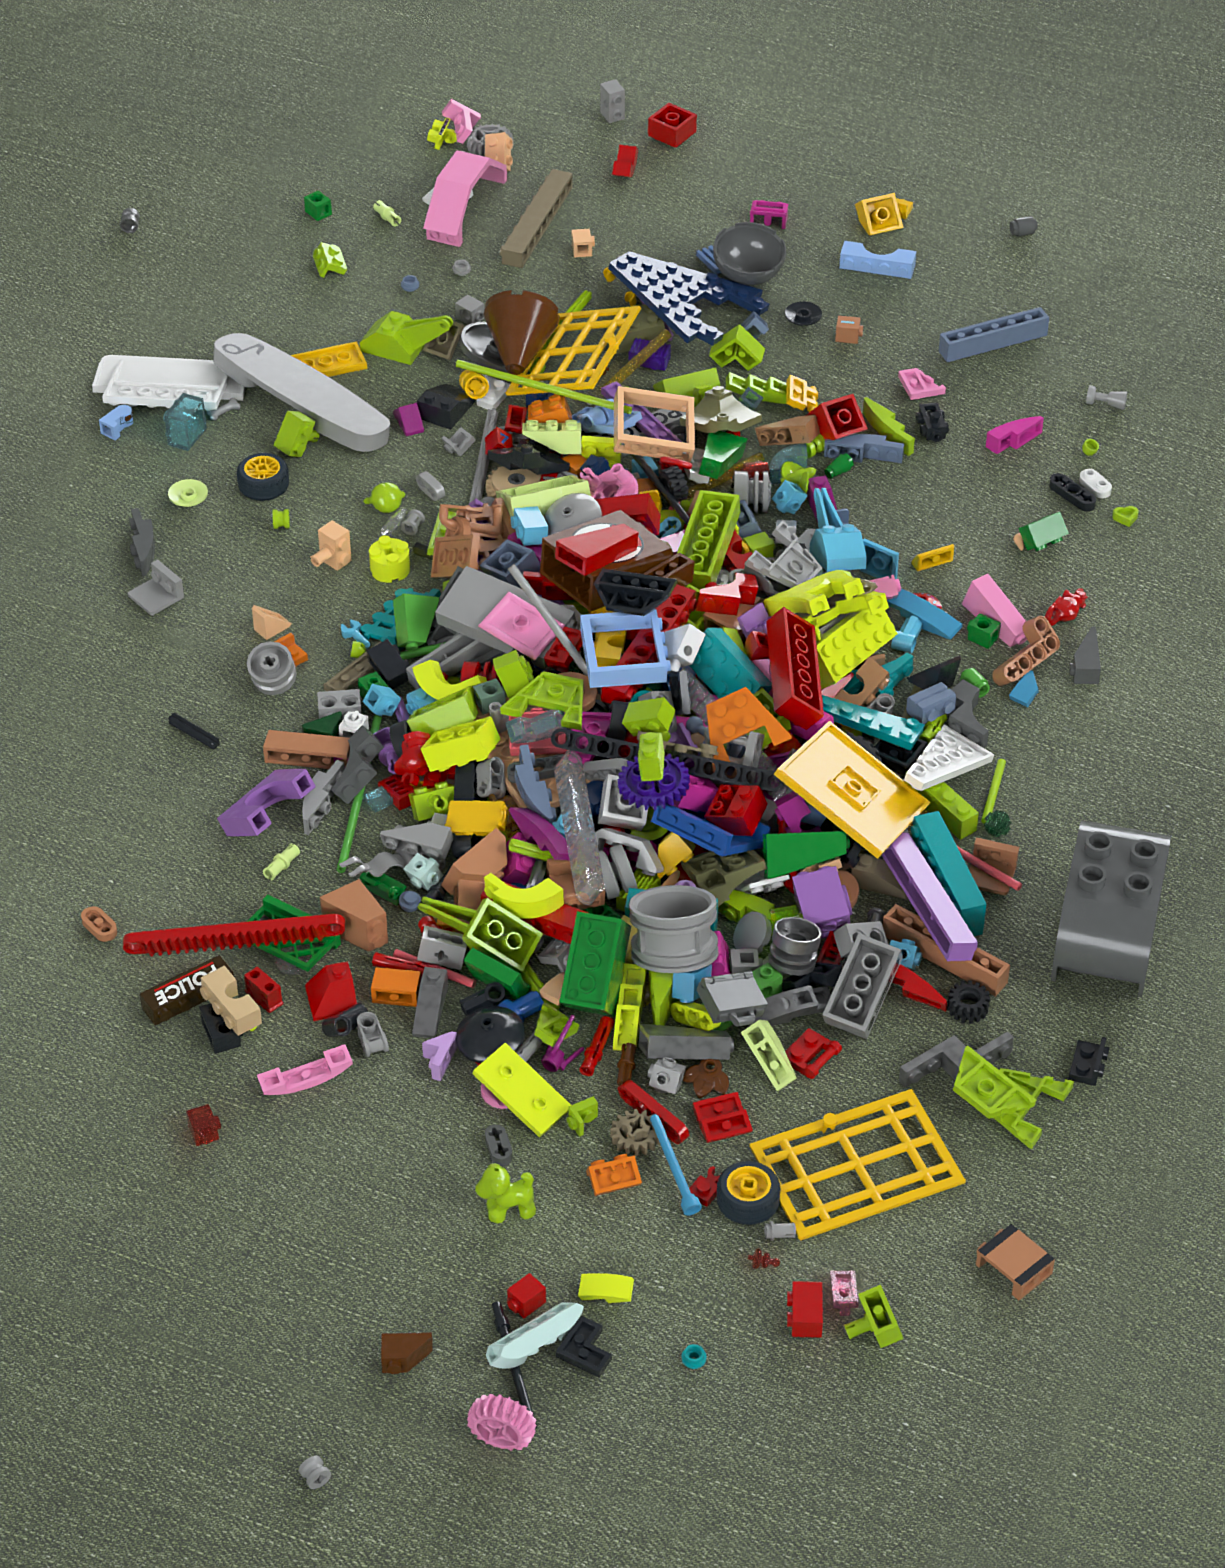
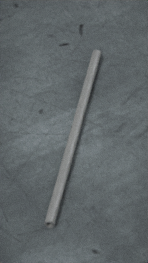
M516 565L510 566L508 568L509 572L584 675L588 677L585 660ZM597 687L598 694L601 696V687ZM605 702L607 707L610 708L611 704Z

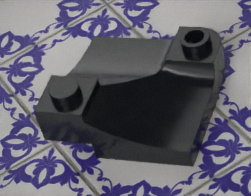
M531 438L520 439L519 444L515 447L488 450L487 458L509 470L528 469L537 475L569 471L570 463L550 453L547 446Z

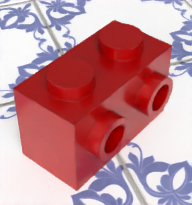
M792 1281V1291H787V1306H792V1312H787V1327H792V1337L822 1338V1282Z

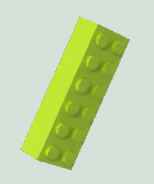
M700 490L677 552L695 561L693 582L689 584L699 590L705 588L704 586L707 583H716L740 515L739 495Z

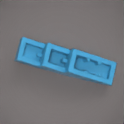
M904 589L898 592L897 598L887 600L888 606L899 610L902 617H918L923 623V630L951 640L963 627L962 623L940 608Z

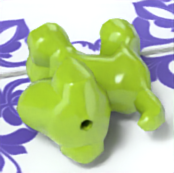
M496 1163L490 1164L487 1167L482 1178L475 1186V1192L479 1197L487 1199L488 1218L491 1222L502 1223L505 1220L507 1209L517 1205L521 1218L530 1219L535 1215L536 1207L534 1205V1190L532 1187L534 1178L530 1172L523 1173L521 1175L522 1179L510 1183V1175L505 1168Z

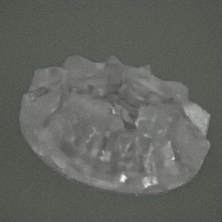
M300 945L297 946V951H298V950L307 949V948H303V949H302V948L300 947ZM290 946L288 949L281 948V951L285 953L292 952L294 947ZM307 955L298 958L307 963L312 957ZM276 957V966L281 972L289 975L305 972Z

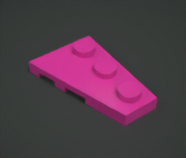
M583 712L582 731L571 730L606 737L609 731L611 713ZM582 737L579 741V746L582 749L588 746V739L586 737ZM569 750L568 764H584L585 762L592 761L595 755Z

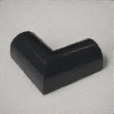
M918 738L912 749L908 750L880 739L874 748L878 750L884 765L906 774L911 766L916 763L918 757L923 754V751L928 746V742Z
M816 962L812 972L805 975H791L782 981V990L785 992L810 985L811 987L815 985L835 987L842 972V966Z

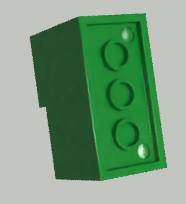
M577 911L559 1001L561 1004L573 1010L616 1017L620 984H622L624 977L623 968L632 926L622 919Z

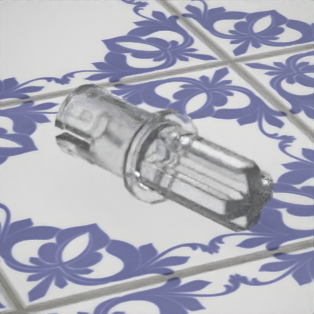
M400 507L394 515L389 516L387 522L381 528V535L390 537L395 530L400 529L401 523L408 518V513H406L408 510Z

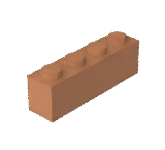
M269 730L263 746L265 763L330 769L334 764V757L343 758L339 761L344 762L346 767L350 756L349 738Z

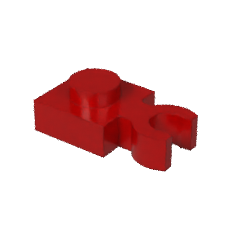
M714 1166L708 1169L707 1178L700 1175L689 1188L691 1194L698 1197L701 1205L708 1207L717 1196V1182L720 1176H714Z

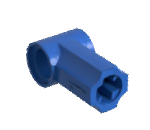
M532 991L513 1002L510 999L504 1000L498 1006L511 1009L524 1022L526 1017L541 1010L544 1002L537 991Z

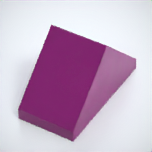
M417 403L398 407L393 411V415L406 437L424 432Z

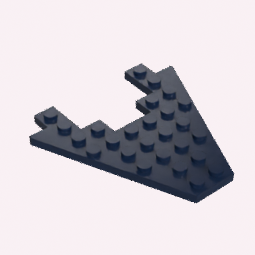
M630 251L611 261L608 267L622 283L686 343L699 338L713 346L723 338L724 333L698 319L702 311L692 304L702 298L717 305H721L729 300L750 312L755 311L759 316L766 312L770 305L761 298L763 292L761 289L720 278L715 273H702L678 266L673 262H664Z

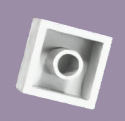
M608 774L603 783L598 824L641 831L646 824L648 809L645 810L644 805L636 808V802L629 805L628 799L623 800V795L619 793L617 779H619V776Z

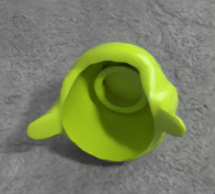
M385 482L376 485L371 491V496L365 498L363 502L365 504H372L376 510L382 513H391L400 507L402 498L406 494L400 491L395 484Z

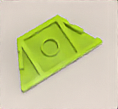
M968 1045L965 1047L953 1087L954 1092L988 1119L1035 1106L1037 1100Z

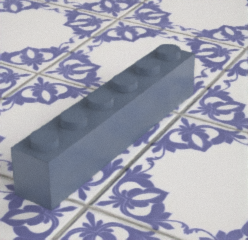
M1039 307L940 334L939 353L946 362L1047 336L1049 317Z

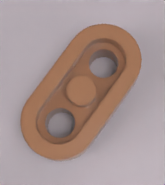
M88 907L82 911L81 919L83 926L99 941H111L117 936L116 923L99 907Z

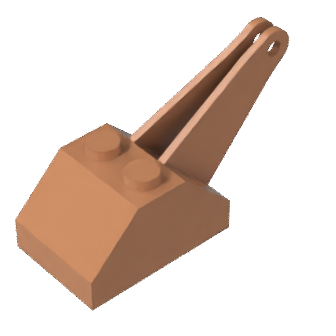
M495 828L452 864L441 886L450 895H454V905L477 910L481 904L480 895L485 888L484 877L492 873L500 880L505 875L503 870L507 865L506 837ZM454 917L464 923L470 924V922ZM454 929L455 933L463 934L460 931Z

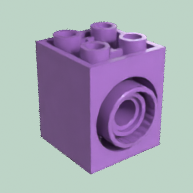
M824 866L819 868L818 871L810 873L804 871L792 877L794 896L800 917L811 921L820 928L821 939L826 938L830 931L834 932L845 924H850L852 908L846 886L841 885L836 866Z

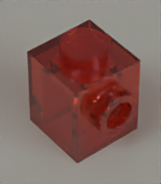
M209 1104L186 1111L188 1127L196 1146L219 1140L218 1130L221 1129V1123L218 1115L213 1116Z

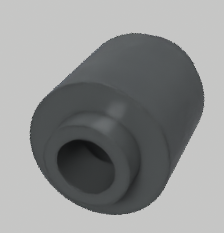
M1028 216L1014 219V221L1010 222L1009 227L1011 235L1019 237L1034 234L1038 225L1036 219Z

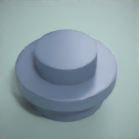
M407 275L403 277L401 287L408 292H412L419 288V281L415 276Z
M405 891L400 895L399 904L404 911L414 912L418 909L419 902L421 901L418 893Z

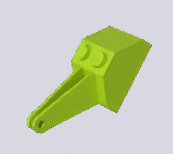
M391 311L372 325L360 341L361 352L411 365L425 344L447 332L453 325V320L447 315L412 320L409 315Z
M425 896L421 899L423 903L418 905L422 912L439 919L463 933L462 939L470 950L473 947L518 973L523 972L543 935L542 932L488 898L482 900L477 910L434 900ZM454 917L470 922V924L464 923Z

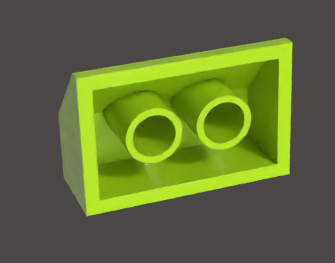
M711 368L661 380L654 384L653 388L656 392L693 397L694 387L702 385L715 387L721 385L717 369Z
M469 686L414 710L407 720L411 731H421L432 735L435 731L474 721L478 715L472 687Z

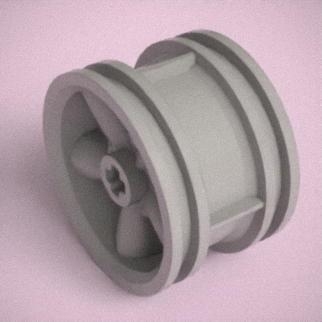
M684 885L650 888L633 896L629 902L630 922L637 928V933L631 939V957L633 962L643 969L660 973L690 972L712 964L718 957V937L710 927L717 918L715 896L704 889Z

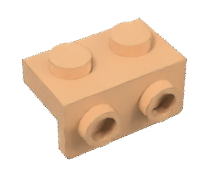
M505 132L485 134V157L507 165V171H510L513 164L511 149L513 148L512 139Z

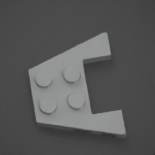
M783 520L772 532V535L787 546L785 551L772 563L756 550L744 565L789 588H793L815 578L822 567L807 548L803 549L797 542L799 538L795 533L791 534L788 531V525Z

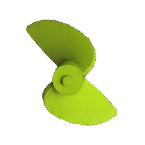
M787 461L781 466L782 478L780 480L782 483L784 480L795 483L807 493L809 478L816 474V469L813 467L804 469L797 463Z

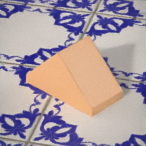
M256 605L252 607L254 630L266 640L289 628L292 624L277 612Z

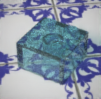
M182 393L175 400L171 408L165 412V435L169 446L189 451L207 429L203 398Z

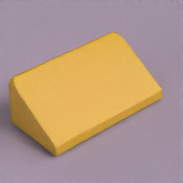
M951 544L918 554L911 564L918 572L953 561L954 545Z

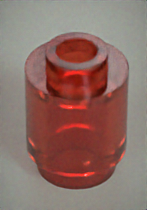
M762 460L743 463V466L740 468V471H748L749 479L754 477L755 471H758L759 480H763V472H768V476H770L769 465Z

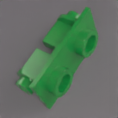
M363 872L360 875V880H362V883L369 891L398 906L399 897L405 891L406 885L386 874L374 877L370 872Z

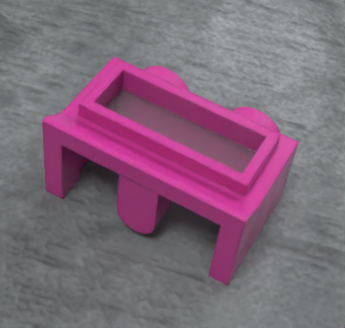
M755 200L752 202L750 210V222H754L755 215L764 216V224L769 226L772 222V216L782 217V229H785L788 218V204Z

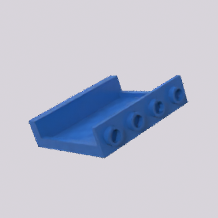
M668 803L665 804V809L657 806L651 822L722 857L763 848V834H769L771 829L770 826L759 822L752 836H736L706 820V812H694L685 808L681 810Z

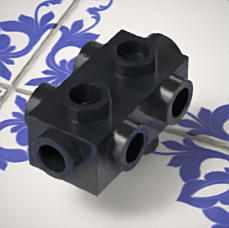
M919 404V412L916 413V423L921 424V436H925L927 441L932 440L933 442L945 439L946 434L949 433L948 422L944 421V411L940 410L939 404Z

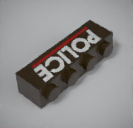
M218 955L140 993L142 1010L155 1026L168 1021L170 1018L208 1001L202 997L200 988H202L201 977L223 966L234 976L233 971L223 958Z

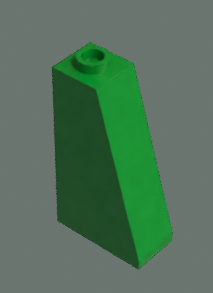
M723 431L709 433L698 474L714 479L721 477L743 457L748 438Z
M844 831L763 834V859L767 869H764V879H773L847 854L846 849L850 847L849 836H846Z

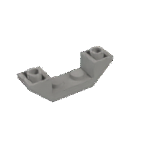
M611 828L600 829L575 845L576 849L582 850L581 853L590 851L591 855L603 851L605 841L613 846L618 844L626 845L627 850L639 852L636 867L642 869V873L655 876V873H661L664 870L650 840Z

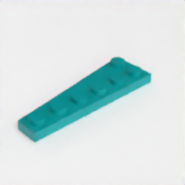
M822 695L823 711L832 715L834 722L905 749L911 750L923 732L925 724L919 723L914 718L905 719Z

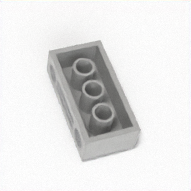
M858 933L823 1012L824 1022L867 1039L903 958L901 949Z

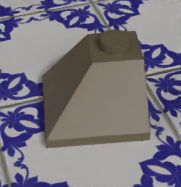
M453 321L450 329L426 343L423 351L451 360L464 325Z

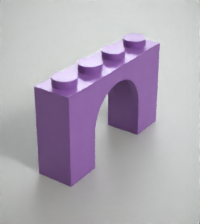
M306 769L275 770L222 813L217 820L227 836H258L272 824L264 809L285 799H302L316 786Z

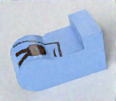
M120 405L99 419L101 434L117 440L120 437V431L133 424L132 409L128 405Z

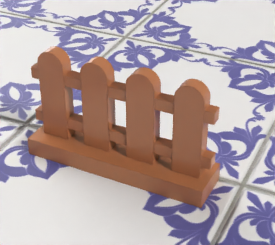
M495 498L492 505L504 504L502 506L503 516L500 535L495 540L484 541L483 537L480 536L481 548L478 555H483V559L478 564L480 570L479 565L508 539V535L515 532V529L511 527V517L503 498ZM484 503L482 507H476L482 509L483 512L470 514L469 522L477 523L476 521L488 520V523L485 525L492 526L494 515L492 505L489 506L488 503Z

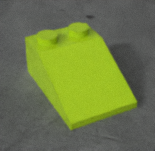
M649 971L648 986L653 1025L665 1026L671 1015V1004L678 1001L677 998H672L673 973Z

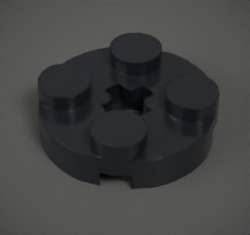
M850 837V847L846 849L847 854L838 856L842 864V868H840L842 870H846L849 867L854 868L860 860L858 856L860 851L865 849Z

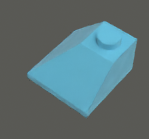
M864 538L866 569H860V571L876 578L886 576L890 578L891 575H894L895 579H897L899 553Z

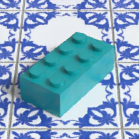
M707 628L705 630L703 642L693 663L689 666L719 699L744 687H747L752 694L761 688L767 693L771 691L772 682L722 628Z

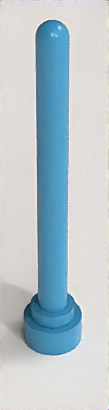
M653 1114L650 1117V1121L682 1195L680 1205L684 1215L696 1214L702 1209L699 1198L691 1194L658 1115Z

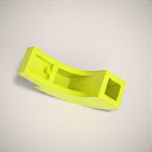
M428 660L412 667L420 687L437 700L469 686L473 690V686L487 682L486 677L477 675L461 683L451 685L444 678L439 662L434 660Z
M492 873L484 877V891L486 895L493 899L494 903L518 918L542 917L564 905L563 888L549 878L534 887L518 889L508 886Z

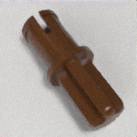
M624 1043L622 1045L621 1058L617 1063L619 1068L618 1086L627 1080H631L632 1070L636 1067L634 1058L637 1047L632 1043Z

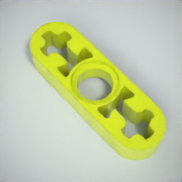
M680 1000L671 1004L670 1011L672 1017L679 1023L705 1031H711L721 1025V1022L713 1023L704 1005L695 1002L682 1003Z

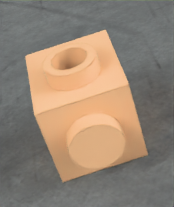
M590 229L572 230L574 258L592 256V247H595L594 236H591Z

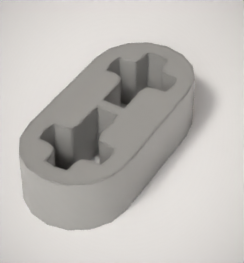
M424 471L416 475L417 485L433 501L445 497V490L442 484L429 472Z

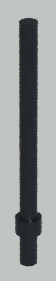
M496 1301L492 1303L495 1316L494 1325L496 1331L503 1338L510 1333L511 1326L508 1317L504 1314L501 1302ZM520 1366L510 1368L520 1405L527 1406V1411L533 1413Z

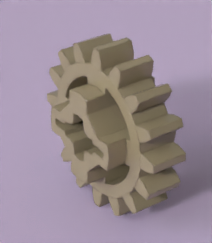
M634 1109L633 1114L626 1110L624 1117L618 1114L617 1121H612L610 1137L612 1138V1144L617 1145L618 1151L625 1149V1154L627 1155L630 1152H634L635 1156H638L639 1152L647 1155V1149L654 1151L655 1144H660L650 1121L652 1115L647 1116L646 1110L642 1114H639L637 1109Z

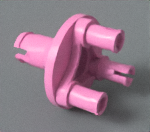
M620 463L614 464L611 470L605 471L599 476H596L588 467L584 468L583 472L580 473L581 478L588 481L591 497L594 499L638 493L636 478L632 473L625 470Z

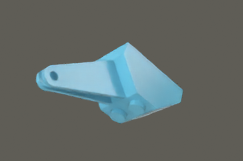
M815 488L814 500L819 529L815 530L810 541V553L826 571L866 569V553L861 531L852 524L843 525L828 496L826 488H821V491L819 488Z

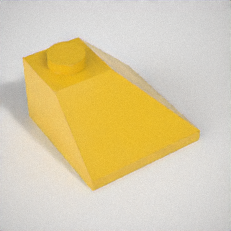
M895 193L864 199L855 204L859 222L869 236L903 228Z

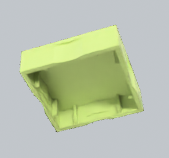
M574 475L495 491L497 498H503L510 517L514 516V508L538 506L541 514L545 515L549 507L565 495L584 493L591 496L588 481L579 479Z

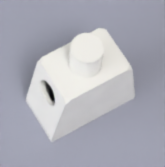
M691 624L665 631V644L663 646H667L668 659L666 660H670L671 671H668L667 674L678 672L681 667L693 663L705 633Z

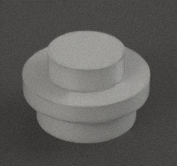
M461 259L455 261L452 269L455 274L465 276L471 271V266L468 261Z

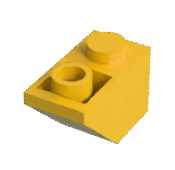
M670 832L661 840L658 846V857L664 870L661 873H657V876L661 878L666 874L668 877L674 873L679 862L683 861V863H686L694 855L692 852L696 845L692 841Z

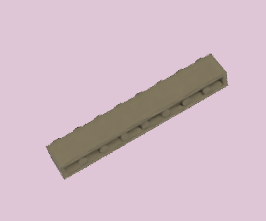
M552 169L550 174L545 177L543 185H540L537 194L532 198V202L530 205H527L525 213L520 216L518 224L514 226L511 235H508L506 243L500 248L502 264L523 268L572 190V173Z

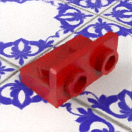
M564 626L562 630L578 651L582 646L580 630ZM557 637L544 656L547 666L554 669L558 666L567 668L573 660Z

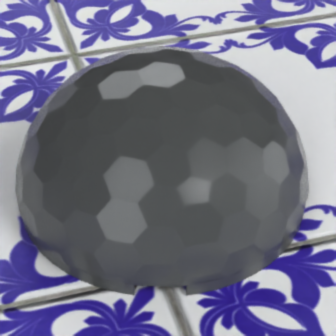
M754 222L735 223V226L728 229L724 228L718 233L713 245V257L720 272L729 280L748 286L758 285L772 279L783 267L786 258V245L784 240H781L776 235V231L770 227Z

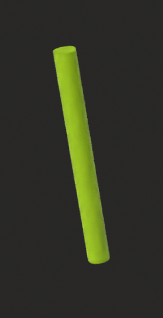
M998 759L981 819V822L984 824L990 823L1006 764L1004 759Z

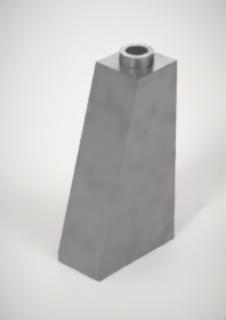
M640 1024L638 1046L647 1058L652 1059L668 1057L672 1059L730 1060V1052L734 1050V1040L726 1031H705L697 1028Z

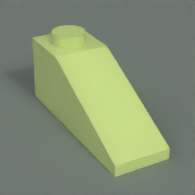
M758 1020L741 1032L777 1091L797 1079L781 1041L768 1021Z

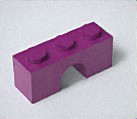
M795 791L774 801L778 807L774 811L779 820H785L788 825L785 828L787 833L822 832L819 825L810 830L800 828L801 819L811 813L805 800Z

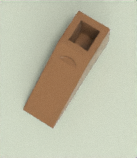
M815 415L798 416L755 428L760 446L811 443L820 434Z

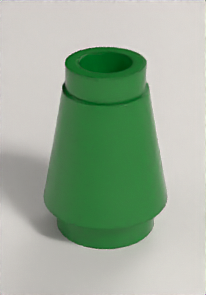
M847 453L839 454L824 469V472L831 479L850 471L851 467L854 466V462Z

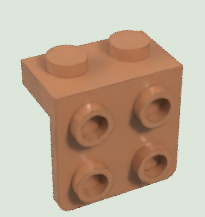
M976 837L973 855L1013 878L1018 864L1020 847ZM972 864L970 865L969 871L979 890L1000 895H1007L1009 893L1010 887Z

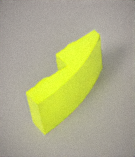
M581 1274L578 1297L582 1301L605 1299L608 1303L631 1302L634 1279L616 1274Z

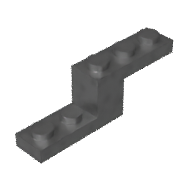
M1006 1032L975 1050V1052L993 1065L994 1062L1011 1054L1014 1037L1009 1032ZM953 1035L900 1067L899 1082L904 1087H907L912 1083L918 1082L930 1072L937 1071L940 1066L956 1080L966 1046Z

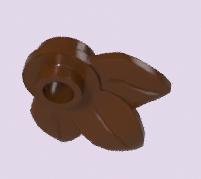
M702 1059L700 1064L689 1067L684 1074L683 1081L693 1083L694 1092L699 1099L708 1095L713 1089L721 1095H725L728 1091L729 1078L722 1071V1064L719 1059ZM707 1065H714V1066H715V1067H714L713 1069H711V1070H709V1069L706 1068Z

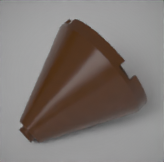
M512 290L494 294L485 303L484 318L503 364L510 374L519 375L523 373L558 327L560 318L558 307L550 299L538 293L523 290L522 295L512 294Z

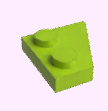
M544 1002L540 1010L534 1035L540 1038L543 1043L553 1047L569 1017ZM572 1022L564 1040L577 1033L580 1026L578 1023Z

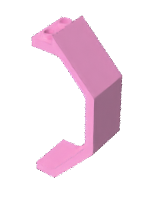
M457 150L436 179L423 229H426L427 239L460 247L463 243L462 222L472 188L480 178L505 184L507 181V165L488 157Z

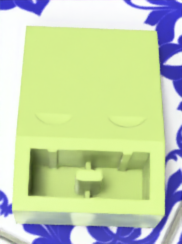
M527 420L526 423H523V435L560 454H581V423H577V420H566L565 423H558L557 420H547L546 423H538L537 420Z

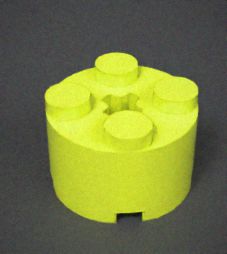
M385 535L381 536L378 541L371 545L369 548L370 571L376 580L392 583L393 579L399 578L400 581L408 576L410 572V556L407 542Z

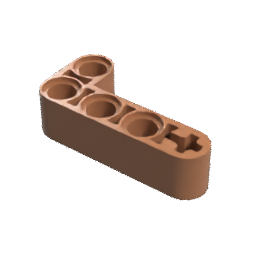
M1038 616L1024 622L1022 630L1030 644L993 671L992 678L995 684L1004 686L1017 681L1059 649L1060 640L1044 616Z

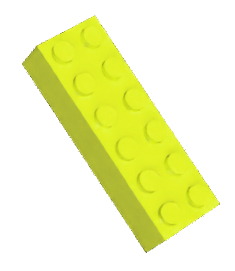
M869 609L850 613L822 634L820 641H816L821 689L837 683L898 634L885 610L875 615H871Z

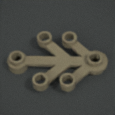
M638 731L637 740H640L641 734H646L647 732ZM663 741L664 749L696 756L701 752V757L713 759L714 755L718 756L719 754L717 752L718 746L700 743V748Z

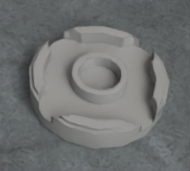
M750 912L744 915L739 920L734 931L733 941L735 948L758 949V954L763 951L764 945H768L771 938L772 927L770 920L759 912Z

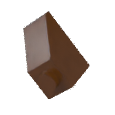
M432 1332L382 1334V1373H408L433 1351Z

